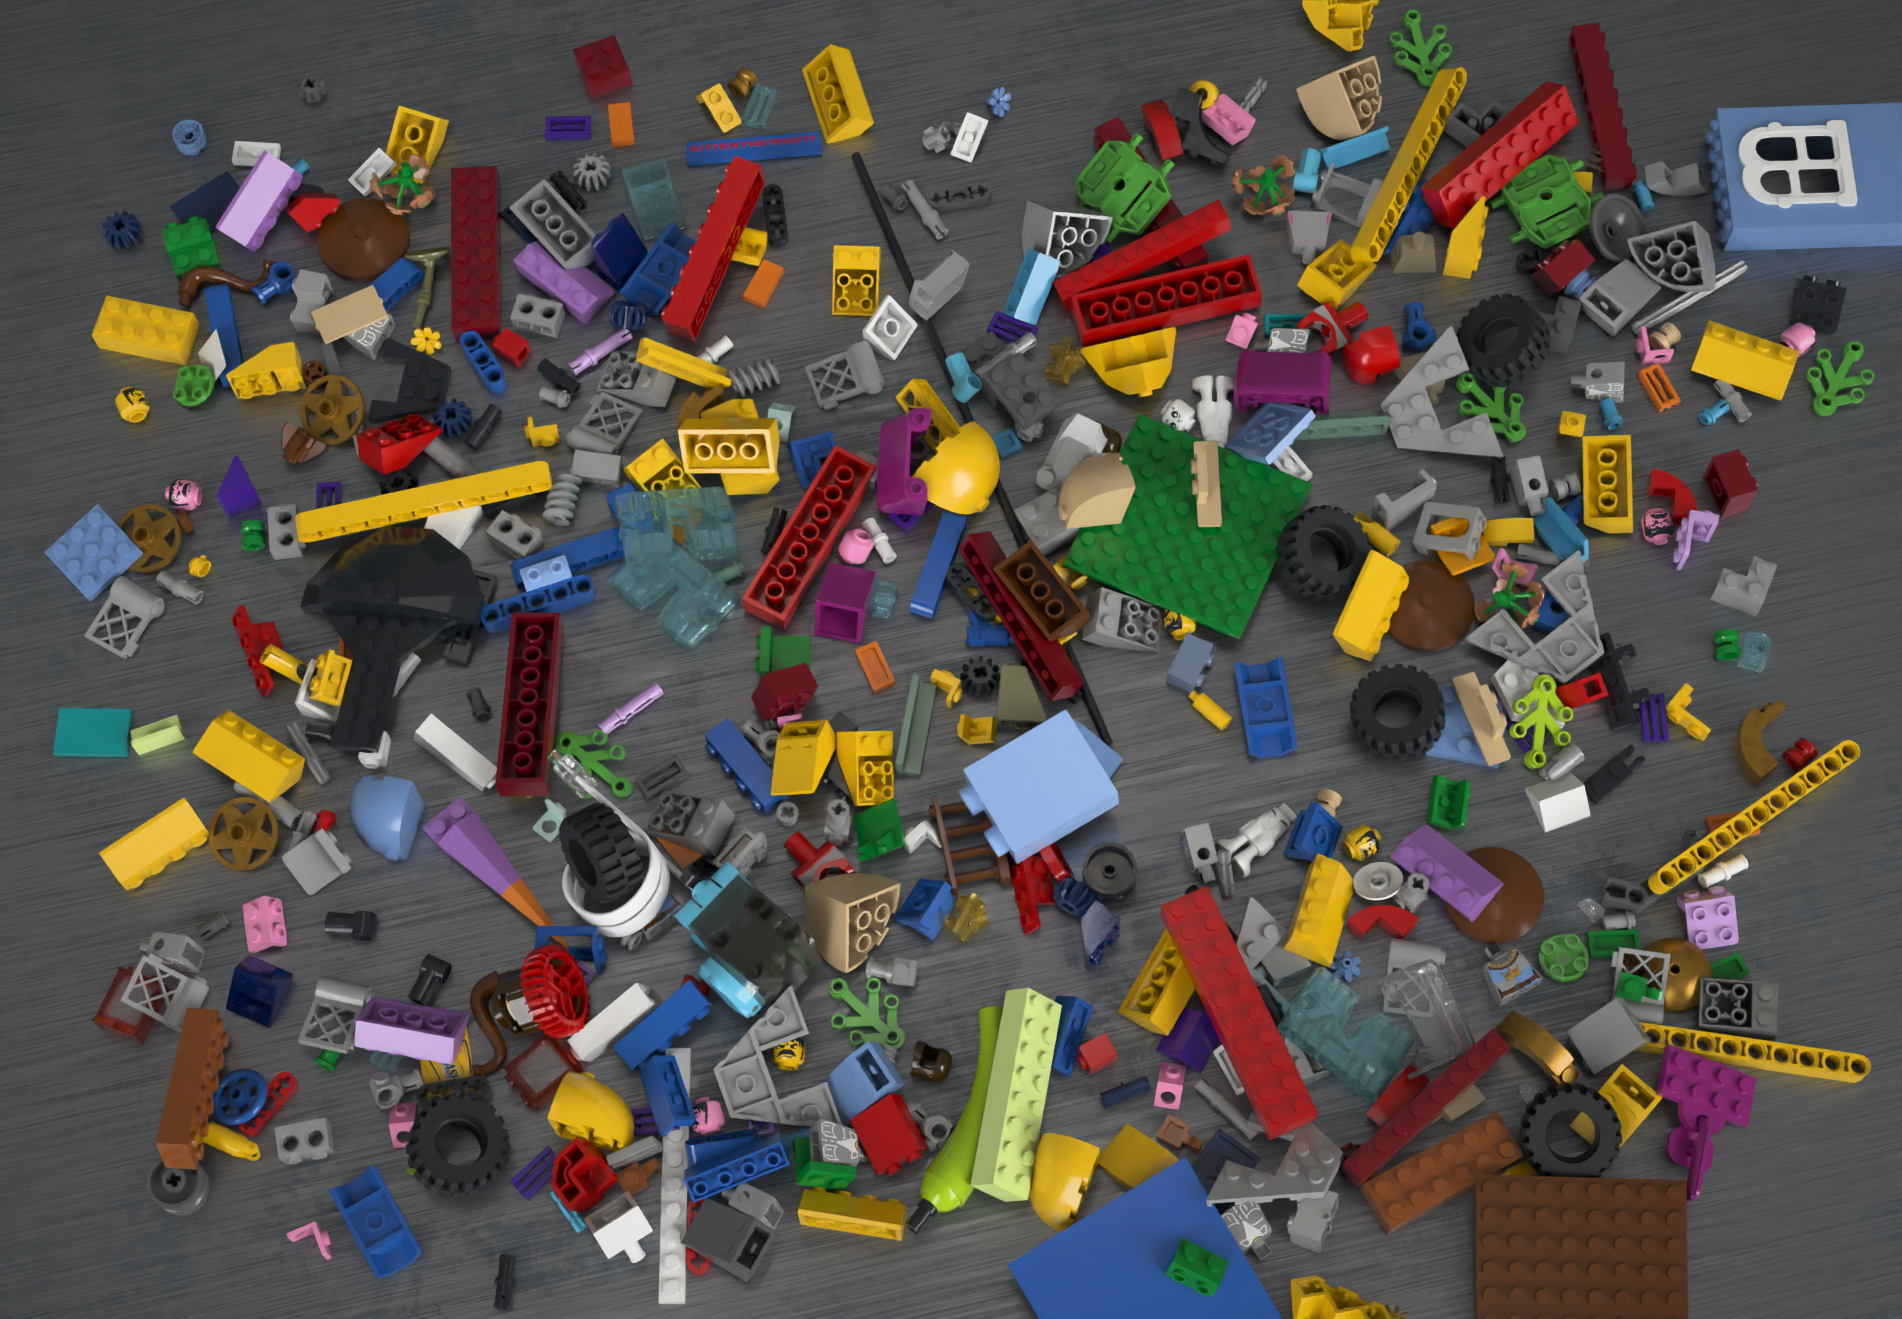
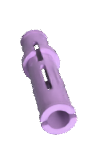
M620 329L593 348L584 350V354L567 363L569 369L574 368L571 372L576 376L590 365L595 366L598 364V360L633 339L631 333L626 334L629 330Z
M654 682L619 708H614L609 716L596 724L598 729L609 734L621 724L625 725L633 715L664 695L662 689Z

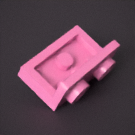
M1224 93L1219 96L1215 105L1202 111V121L1231 145L1248 137L1255 123L1254 117Z
M262 896L242 905L248 952L257 953L273 945L280 947L287 945L283 906L280 899Z

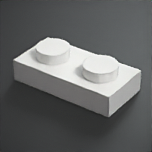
M967 112L950 155L972 163L988 120Z
M235 141L232 163L233 165L254 166L264 150L279 159L281 146L279 143Z
M378 148L348 181L366 197L372 191L370 188L372 173L375 172L379 181H382L397 164Z
M1287 446L1279 454L1278 459L1271 463L1275 469L1305 481L1310 480L1313 476V473L1290 446Z

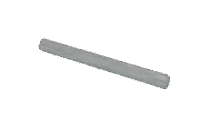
M1738 260L1716 273L1714 290L1745 273L1748 268L1747 264L1743 260ZM1714 290L1684 292L1634 322L1631 329L1635 335H1638L1641 326H1646V330H1649Z

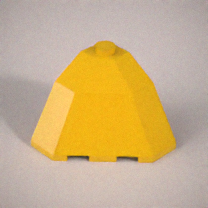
M1302 0V6L1316 30L1346 51L1362 49L1364 43L1363 32L1364 30H1369L1373 19L1371 11L1373 6L1378 5L1379 0Z
M1171 327L1081 348L1080 350L1108 386L1128 395L1138 393L1139 398L1153 395L1152 390L1162 387L1171 372L1176 328Z
M1313 1275L1291 1279L1293 1319H1391L1383 1304L1373 1301L1371 1304L1358 1298L1359 1294L1341 1286L1337 1289L1324 1283L1325 1279Z

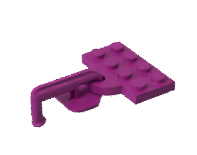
M1667 1045L1664 1048L1656 1095L1678 1103V1116L1682 1124L1669 1132L1666 1153L1673 1163L1689 1169L1686 1187L1687 1202L1698 1199L1704 1172L1709 1170L1712 1165L1714 1146L1710 1136L1718 1133L1723 1128L1725 1121L1742 1128L1748 1127L1757 1078L1676 1046Z

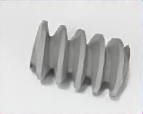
M766 357L763 358L762 365L755 361L754 369L749 364H746L745 372L742 368L738 367L736 368V375L733 371H728V377L732 379L731 386L734 394L736 395V392H739L742 397L745 396V389H748L751 394L754 393L755 385L761 391L763 382L768 387H771L772 379L777 384H780L779 374L772 358L771 362Z
M566 473L556 474L551 480L552 487L547 495L548 501L545 503L543 517L552 524L568 526L570 522L566 519H571L574 516L569 510L576 508L572 502L578 500L575 494L580 492V488L576 485H580L582 480L577 476Z

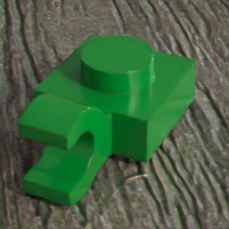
M1621 971L1615 996L1641 1003L1642 996L1661 1001L1663 991L1646 986V977Z

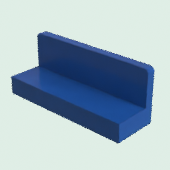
M1056 996L1054 1002L1062 1005L1051 1069L1062 1076L1070 1077L1093 1006L1077 996Z
M652 1056L640 1071V1076L660 1136H666L674 1126H692L696 1118L675 1056Z

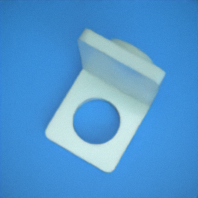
M774 402L768 409L767 418H777L779 441L787 442L789 439L791 416L796 406Z
M546 798L545 804L548 811L533 826V830L551 843L560 834L559 827L563 819L567 817V810L558 802L553 803ZM551 820L556 823L555 831L552 833L543 831L542 826L546 821Z

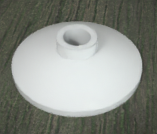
M1370 863L1362 867L1355 874L1353 880L1354 889L1357 894L1365 899L1384 900L1392 897L1401 889L1403 874L1397 866L1391 863Z

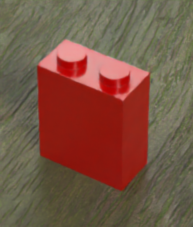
M890 1094L850 1120L877 1174L892 1176L902 1170L901 1166L903 1164L917 1161L922 1157L921 1153L929 1149L901 1095Z

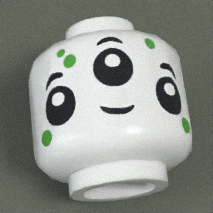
M1181 399L1169 400L1160 413L1162 423L1176 430H1186L1188 432L1196 422L1193 419L1195 410Z

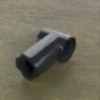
M356 911L355 914L328 912L324 923L325 933L329 935L351 936L353 939L360 941H372L377 915L369 911Z
M427 954L420 965V975L408 998L416 1004L429 1006L440 984H444L449 977L452 964Z

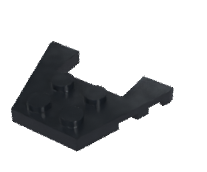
M387 338L383 359L384 361L405 363L397 401L372 400L368 416L369 422H379V419L390 418V420L398 419L399 416L409 414L422 415L437 412L436 405L443 406V401L446 397L452 371L451 367Z

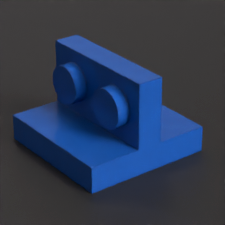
M1310 802L1307 810H1300L1284 854L1289 858L1307 859L1311 862L1317 854L1331 859L1343 826L1318 802Z
M919 878L894 919L901 925L913 927L927 940L933 941L958 902V899L949 892L952 886L946 881Z

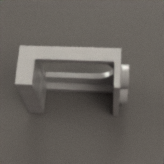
M1331 163L1329 170L1323 171L1320 183H1322L1321 188H1316L1312 197V201L1315 202L1313 211L1331 212L1332 218L1361 228L1383 181L1374 178L1372 185L1334 172L1335 164ZM1330 188H1340L1362 196L1365 200L1359 214H1355L1329 204L1325 200V192Z
M1425 501L1413 545L1417 552L1422 555H1428L1429 550L1434 549L1466 553L1468 559L1473 561L1475 552H1478L1480 548L1479 538L1481 532L1485 530L1486 518L1479 507ZM1441 515L1467 519L1470 523V528L1464 536L1454 538L1431 535V525L1438 523Z

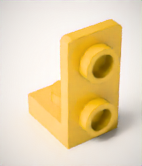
M720 83L695 96L699 104L705 102L723 133L742 122Z
M1685 683L1667 705L1666 714L1672 722L1686 728L1692 737L1704 741L1711 729L1685 710L1692 701L1690 695L1694 689Z

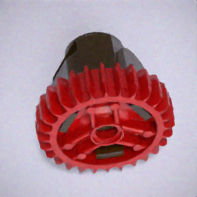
M561 945L542 946L527 954V957L523 960L524 964L520 969L499 977L491 996L492 1011L498 1023L521 1037L543 1031L544 1034H549L551 1038L556 1037L558 1039L574 1035L584 1029L585 1024L588 1022L587 1018L590 1016L588 1010L591 1008V1005L588 1003V1000L591 997L587 993L589 987H586V978H583L582 975L583 970L579 969V962L573 960L574 955L568 954V950L563 949Z

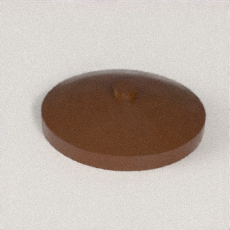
M358 198L339 205V208L333 214L326 216L319 229L317 241L322 260L331 272L343 279L355 282L376 280L398 260L405 257L408 251L410 235L404 217L391 213L390 209L386 208L385 201L375 198Z
M1417 561L1402 566L1409 577V584L1400 596L1397 611L1393 612L1391 616L1390 626L1387 631L1389 636L1403 647L1422 653L1440 652L1459 643L1468 633L1475 615V600L1467 581L1460 574L1451 575L1447 567L1438 562Z
M1484 847L1468 852L1466 855L1498 878L1504 885L1473 923L1443 900L1449 919L1461 933L1480 943L1491 945L1497 942L1498 945H1502L1522 938L1535 926L1544 905V890L1538 873L1522 856L1504 848Z

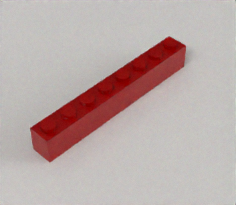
M1218 199L1054 281L1053 284L1065 310L1068 311L1071 309V295L1125 283L1231 230L1229 217Z

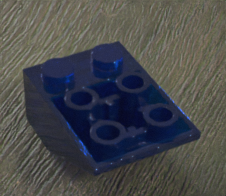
M623 212L617 218H613L609 222L608 227L602 233H598L591 243L599 278L619 293L648 254L646 247Z

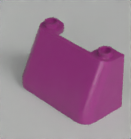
M1244 350L1239 354L1234 385L1235 412H1247V407L1250 404H1253V407H1258V402L1305 404L1307 409H1310L1311 405L1317 408V414H1329L1332 358L1323 351L1290 353Z
M915 408L889 419L881 425L879 432L876 505L884 513L923 515L927 503L928 489L927 484L921 478L909 477L910 448L915 445L918 437L927 435V428L931 422V409Z

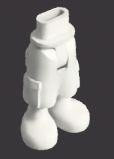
M1217 376L1215 379L1217 401L1213 402V377H1197L1192 381V388L1194 391L1201 393L1202 400L1197 404V417L1200 422L1202 439L1205 441H1216L1218 446L1224 448L1227 444L1229 422L1232 417V404L1227 400L1229 392L1234 390L1235 380L1227 376Z
M1285 803L1278 808L1273 807L1256 819H1252L1238 829V836L1231 839H1219L1214 843L1215 850L1217 852L1219 849H1229L1232 857L1243 844H1249V847L1231 859L1233 871L1239 877L1245 878L1250 874L1252 858L1255 855L1264 856L1272 849L1275 842L1290 828V823L1296 818V815Z

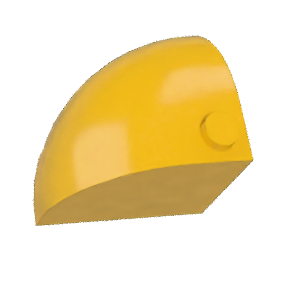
M973 421L958 428V435L952 438L948 436L935 448L938 453L928 461L925 460L912 476L921 478L927 484L928 501L959 514H972L986 509L990 502L988 499L996 487L1000 472L999 455L992 438L980 425Z
M569 1071L556 1092L547 1117L557 1136L569 1140H574L576 1137L584 1138L598 1148L613 1152L635 1142L634 1117L625 1100L615 1090L596 1080L594 1074L583 1071L581 1074Z
M1045 1133L1042 1135L1035 1153L1029 1197L1038 1216L1054 1230L1062 1232L1075 1224L1098 1168L1099 1147L1061 1134Z

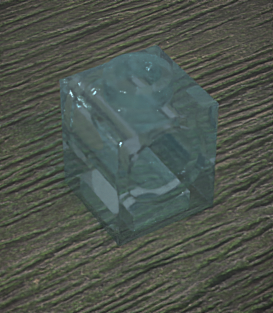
M874 579L868 601V614H872V616L879 619L892 618L898 595L897 583Z
M1748 632L1742 644L1741 656L1739 657L1737 667L1761 673L1767 663L1772 638L1766 637L1765 634L1760 632ZM1751 647L1757 648L1760 653H1754Z

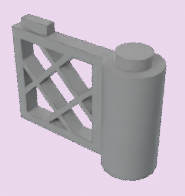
M867 341L855 343L847 351L805 367L820 409L824 407L825 410L839 406V401L863 392L876 394L885 385L871 345ZM844 359L847 360L848 365L844 372L834 369L837 362ZM818 369L827 371L822 381L814 378L812 372ZM831 373L842 376L837 386L827 383ZM846 378L855 381V388L848 391L841 388ZM824 387L834 390L830 398L821 399L820 394Z
M601 392L600 395H594L589 403L590 410L579 426L576 425L568 430L565 440L567 441V446L574 450L618 455L619 448L642 416L643 411L607 393ZM603 401L613 404L614 409L601 412L600 406ZM630 412L634 415L631 419L621 421L619 413ZM616 414L618 422L605 425L603 417ZM600 418L602 426L596 428L588 426L591 420ZM620 428L622 433L616 439L608 434V430Z
M121 576L113 583L109 598L84 637L123 659H126L127 656L132 657L139 646L136 642L150 620L162 614L165 607L163 604L164 600L135 582ZM115 604L120 607L121 616L109 619L108 612L112 605ZM133 617L140 618L141 622L138 627L129 630L127 619ZM122 621L124 632L113 635L111 624ZM106 626L107 637L98 639L93 636L99 627ZM126 636L127 644L121 652L115 648L114 639Z
M1398 938L1390 939L1382 1012L1433 1019L1434 1014H1439L1440 999H1435L1439 965H1444L1446 950H1442V945ZM1393 969L1403 970L1409 979L1398 986L1392 979ZM1409 971H1414V972H1417V973H1415V974L1412 976V974H1411ZM1420 973L1432 974L1431 985L1423 990L1415 980V977ZM1410 981L1420 991L1411 1000L1401 990ZM1391 984H1392L1395 989L1390 992V988H1391ZM1431 988L1429 997L1426 994V991H1428ZM1398 991L1406 1004L1400 1008L1388 1007L1389 997ZM1423 995L1429 1003L1428 1013L1417 1011L1412 1002ZM1409 1005V1007H1410L1412 1010H1406V1009H1404V1008Z
M1619 946L1618 951H1613L1611 966L1616 967L1612 997L1610 1001L1605 1002V1005L1616 998H1620L1615 996L1622 968L1625 972L1633 973L1641 966H1644L1651 975L1647 979L1646 985L1653 980L1658 984L1659 989L1663 991L1661 1001L1642 996L1641 1003L1624 999L1638 1022L1662 1025L1671 954ZM1624 953L1635 954L1640 963L1628 971L1623 965ZM1639 955L1648 956V957L1645 958L1644 960H1642V958H1641ZM1653 957L1664 958L1662 969L1655 974L1645 964ZM1659 975H1661L1660 982L1657 979Z
M148 953L147 957L142 955L119 1001L178 1032H182L187 1008L200 1009L209 990V987L206 985L207 981L195 975L193 978H188L162 965L163 959L151 953ZM145 963L154 968L156 978L147 981L143 980L141 970ZM172 976L178 979L179 982L175 990L166 993L162 978ZM158 980L162 994L149 998L145 984ZM141 986L145 1000L136 1003L128 999L132 988ZM163 997L166 1008L162 1015L153 1011L152 1000ZM146 1003L148 1008L142 1006L141 1004Z
M321 976L316 986L315 998L298 1038L299 1044L348 1054L349 1049L354 1050L356 1019L368 1001L375 996L371 986ZM319 1006L329 1008L332 1012L321 1019L316 1015ZM346 1012L355 1014L353 1020L345 1024L339 1018L340 1015ZM335 1018L339 1027L326 1032L322 1024ZM318 1026L323 1035L315 1039L307 1037L308 1032ZM341 1032L345 1034L346 1039L343 1045L333 1043L330 1039Z

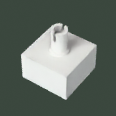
M628 1191L584 1218L608 1259L622 1250H625L631 1263H636L645 1257L646 1254L640 1247L638 1240L653 1230Z

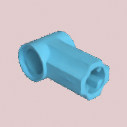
M1308 148L1302 150L1299 168L1296 170L1293 189L1295 191L1314 194L1321 160V153L1316 149Z
M956 353L950 355L945 360L955 384L952 387V393L960 402H967L982 388V381L976 374L971 372L964 354Z

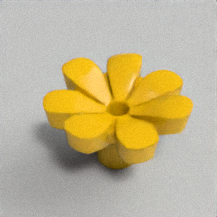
M428 326L424 330L417 328L414 331L415 337L411 339V344L418 345L417 351L422 353L426 349L427 354L431 355L434 353V348H441V342L438 340L440 338L439 331L433 332L431 327Z

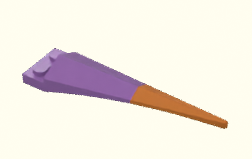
M460 796L423 827L424 832L441 850L487 884L537 926H554L476 812ZM551 936L564 948H568L562 936Z

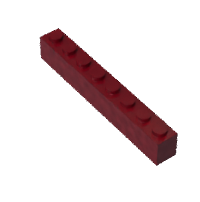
M1599 23L1572 26L1568 39L1593 147L1601 152V155L1596 153V157L1602 158V161L1598 162V166H1600L1601 170H1605V172L1600 171L1603 190L1631 188L1633 180L1637 177L1636 166L1632 165V148L1627 144L1628 132L1622 123L1623 110L1618 106V90L1613 85L1614 72L1609 68L1610 56L1608 50L1605 51L1604 47L1605 34L1601 32Z
M1118 116L1095 127L1093 142L1096 148L1100 150L1107 141H1122L1123 143L1126 141L1128 143L1132 136ZM1137 145L1134 152L1149 163ZM1121 180L1119 181V184H1123L1125 186V181ZM1149 181L1146 184L1144 190L1141 191L1138 194V196L1133 200L1135 203L1146 191V189L1150 186L1152 181ZM1172 198L1150 223L1149 230L1151 233L1184 217ZM1201 244L1171 259V263L1175 271L1208 264L1209 255Z
M991 531L969 534L958 550L1049 699L1054 701L1073 697L1084 682L1059 641L1050 642L993 570L994 567L1007 558Z
M1491 1029L1347 1158L1341 1169L1358 1187H1361L1507 1055L1511 1046L1494 1029Z

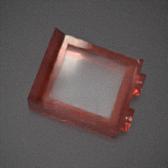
M119 966V970L97 1014L91 1020L99 1028L103 1029L105 1026L112 1029L118 1035L124 1036L126 1034L133 1037L138 1043L144 1044L156 1019L119 1001L135 969L131 966H128L127 969ZM142 975L144 981L156 978L155 975H151L150 978ZM158 980L145 984L149 998L162 994ZM164 984V987H165V990H166V993H167V992H169L170 990H169L168 987ZM141 986L132 988L128 999L136 1003L145 1000ZM163 997L151 1001L153 1011L158 1014L164 1003ZM146 1003L141 1004L142 1006L148 1008Z
M549 1034L543 1035L510 1063L503 1066L507 1073L504 1079L512 1088L517 1086L522 1093L519 1097L527 1107L533 1105L536 1110H539L555 1097L563 1078L569 1071L580 1074L582 1071L585 1072L582 1065L559 1038H551Z

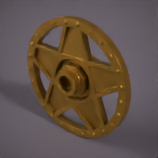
M327 375L314 381L306 390L300 408L301 421L306 432L322 443L329 445L340 444L353 437L359 430L365 414V402L360 389L352 380L340 375ZM328 381L324 395L312 394L316 388ZM342 382L349 385L356 396H344ZM307 407L316 413L311 427L307 418ZM358 410L357 419L351 428L348 416ZM332 428L340 438L325 439L320 436Z
M155 504L137 506L128 511L117 525L123 529L126 522L134 516L133 529L124 531V533L144 554L128 569L138 573H151L168 565L176 556L181 545V527L174 514L162 506ZM147 510L160 511L167 516L153 521ZM175 528L174 545L171 547L165 538ZM152 555L163 559L153 566L144 567Z
M238 797L226 802L217 810L211 820L208 835L210 848L216 859L228 868L246 871L261 866L272 856L279 840V824L274 812L266 803L251 797ZM246 802L256 804L245 815L235 806L236 804ZM267 814L272 823V836L262 829ZM223 815L227 828L215 835L217 824ZM218 849H232L235 864L226 860ZM254 849L267 850L260 859L249 864Z

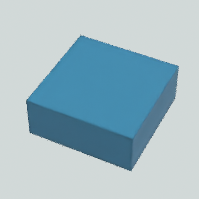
M1012 428L991 437L1001 460L1022 451V446Z

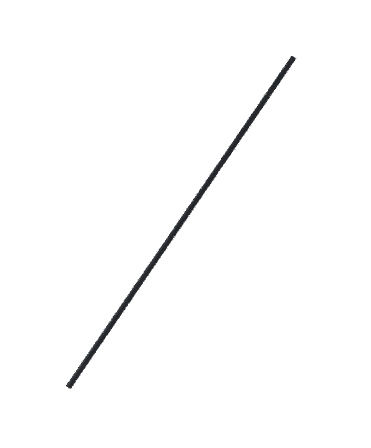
M856 152L851 157L911 294L914 278L859 152ZM920 316L952 390L955 384L946 365L947 355L932 320L929 318L926 321ZM955 398L965 423L975 421L967 402H960ZM998 478L994 491L1018 547L1021 548L1027 541L1000 478ZM1068 640L1061 646L1084 682L1079 689L1082 692L1099 736L1107 746L1113 744V741Z

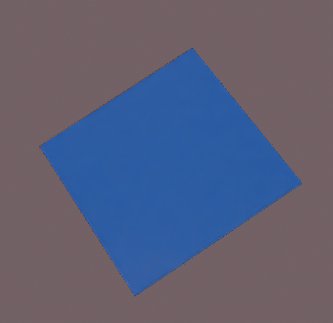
M1186 1157L1007 1264L1039 1319H1282L1215 1205L1212 1203V1207L1207 1206L1206 1199L1208 1194ZM1181 1238L1229 1261L1221 1285L1212 1297L1201 1295L1196 1290L1182 1283L1175 1282L1172 1278L1165 1275Z

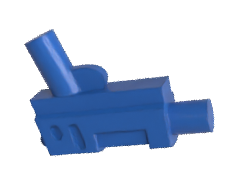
M972 611L968 612L972 626H966L968 636L965 639V643L969 644L970 647H1008V643H1015L1005 626H990L989 622L980 621Z

